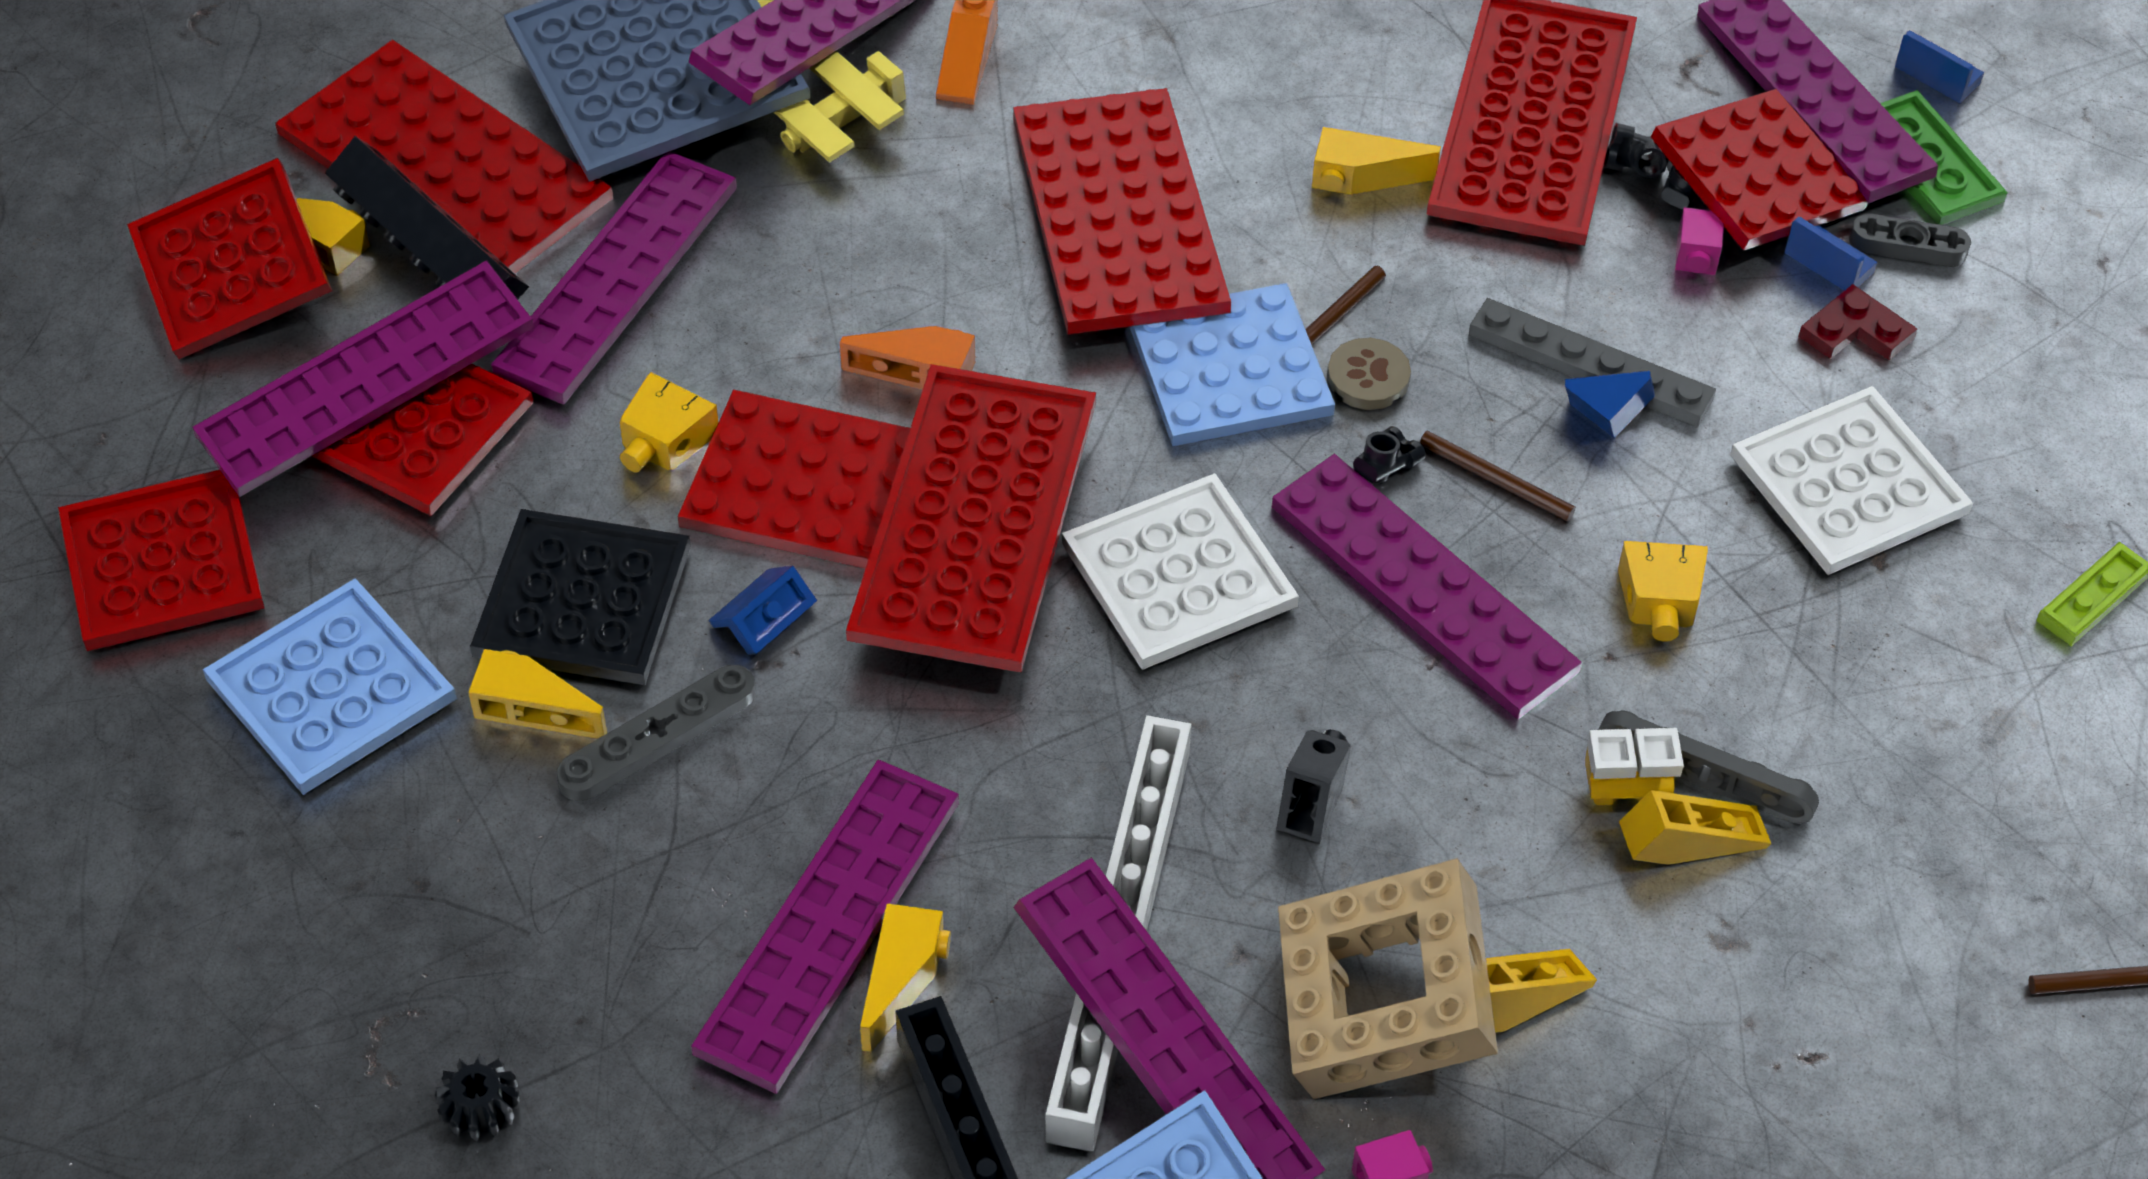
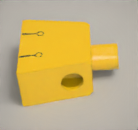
M650 372L621 416L619 423L622 444L625 450L620 454V460L627 469L636 473L640 472L649 461L666 470L676 469L711 441L719 423L717 405Z
M1624 541L1618 565V574L1630 621L1634 624L1652 625V636L1656 640L1663 642L1676 639L1679 636V627L1692 626L1699 604L1708 546Z

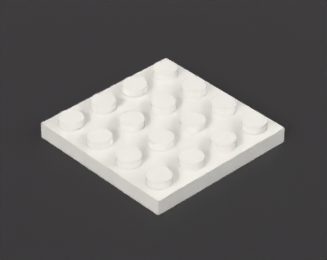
M1873 386L1732 445L1730 456L1827 575L1968 515L1973 506L1970 498Z
M1216 473L1062 533L1063 547L1142 670L1298 607L1299 595Z

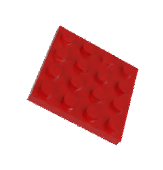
M1777 89L1658 125L1651 135V139L1706 206L1724 223V228L1743 251L1788 236L1792 222L1797 217H1802L1814 226H1818L1860 212L1868 204L1865 197L1859 191L1856 181L1848 176L1832 153Z
M275 158L127 224L172 351L178 359H182L332 292L289 178L279 158Z
M470 364L317 452L312 457L432 516L533 404L532 392L474 364Z
M220 469L58 507L82 639L87 651L265 608L240 497Z

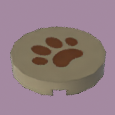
M1371 337L1357 338L1341 344L1331 354L1327 368L1328 384L1332 392L1335 394L1336 391L1338 395L1343 397L1342 401L1351 407L1365 410L1384 409L1391 406L1393 400L1398 399L1400 396L1402 398L1407 393L1411 378L1409 359L1401 349L1388 341Z

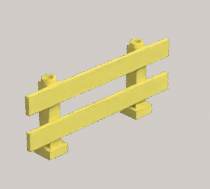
M773 0L757 1L759 2L760 6L763 7L768 3L772 2ZM837 51L830 54L809 69L835 92L814 106L806 99L773 112L786 123V129L780 134L784 145L791 152L800 150L802 153L812 147L829 163L855 147L854 141L840 130V128L862 115L880 131L904 115L903 108L898 105L906 99L903 71L880 51L866 58L868 71L864 74Z

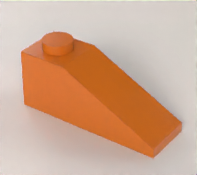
M955 0L936 90L937 100L974 105L998 26V0Z
M928 326L842 336L840 340L841 370L923 390L931 364L968 371L973 370L976 363L975 335L964 333L960 330Z

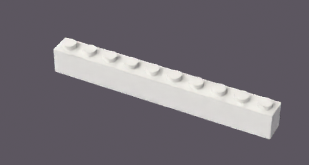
M1146 715L1106 873L1108 880L1146 931L1186 771L1191 737V723ZM1077 993L1046 1111L1045 1143L1094 1152L1118 1049Z

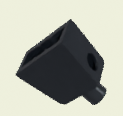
M1330 729L1320 733L1310 730L1305 733L1286 769L1276 830L1320 844L1343 789L1351 745L1347 742L1346 737L1339 731ZM1311 786H1318L1319 789L1313 802L1309 801L1304 795L1305 790Z

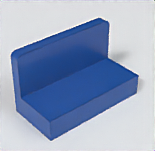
M1909 30L1903 35L1895 68L1958 103H1961L1981 84L1984 72L1913 31Z
M1797 217L1792 222L1785 254L1844 291L1852 284L1857 287L1861 286L1874 274L1877 261L1821 226H1814L1802 217Z
M793 565L770 568L711 617L709 622L713 628L729 627L746 653L753 655L762 650L818 600Z

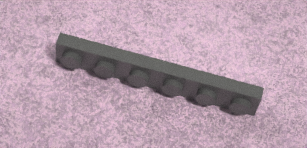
M1486 298L1470 324L1469 336L1573 378L1650 371L1655 397L1645 407L1695 427H1699L1715 397L1716 388L1490 298Z

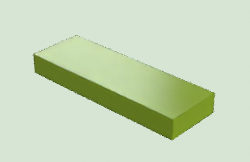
M2119 541L2039 612L2036 621L2072 647L2148 579V561Z

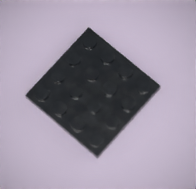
M521 509L470 645L472 657L481 658L484 649L500 652L509 650L519 655L530 657L546 669L645 685L691 547L690 536Z

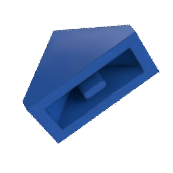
M1650 371L1565 379V388L1570 405L1614 439L1655 397Z

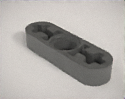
M1862 214L1854 220L1849 237L1851 245L1862 253L1946 267L1962 265L1966 261L1971 246L1970 236L1960 228L1877 214ZM1888 235H1892L1891 239H1887ZM1913 236L1920 241V244H1906L1900 237ZM1929 241L1933 242L1932 246L1928 245Z

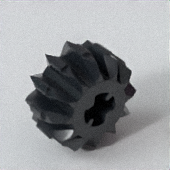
M480 1053L475 1063L467 1065L465 1061L459 1058L457 1063L458 1072L443 1071V1085L436 1088L435 1098L439 1105L437 1110L439 1118L444 1124H450L452 1133L457 1137L468 1130L470 1137L476 1142L481 1132L488 1130L490 1134L497 1137L499 1132L497 1124L512 1125L514 1119L513 1109L519 1108L521 1102L519 1091L516 1090L518 1086L516 1076L512 1071H505L504 1064L499 1058L488 1065Z

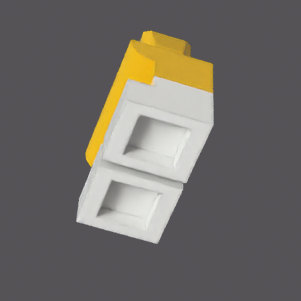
M1677 728L1636 729L1634 738L1632 737L1631 729L1590 730L1585 766L1590 797L1596 805H1613L1617 799L1635 798V800L1640 801L1650 790L1674 793V777L1681 776L1684 767Z

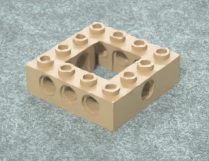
M1458 858L1278 906L1292 1074L1313 1099L1498 1054L1477 885ZM1418 939H1420L1426 996L1349 1016L1347 1014L1345 988L1349 987L1347 972L1337 960L1363 954L1364 957L1374 955V950L1405 942L1413 945L1417 944Z

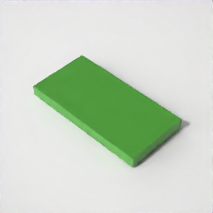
M1918 90L1880 103L1938 164L1935 178L1906 189L1936 224L1944 225L2005 202L2008 192Z

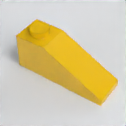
M1323 127L1314 159L1312 188L1352 195L1432 181L1435 179L1441 146Z
M296 198L322 266L327 271L338 276L370 247L364 218L352 209L347 210L332 201Z
M484 649L468 691L475 719L596 739L607 734L603 706L528 656L519 655L509 650L500 652Z
M1650 790L1619 821L1632 859L1637 861L1670 865L1762 850L1772 844L1757 806Z
M886 904L860 1024L862 1051L872 1052L896 1024L895 1011L911 1006L935 978L939 958H948L951 931L944 930L943 911Z
M1571 949L1486 958L1495 1033L1505 1032L1594 987L1597 979Z

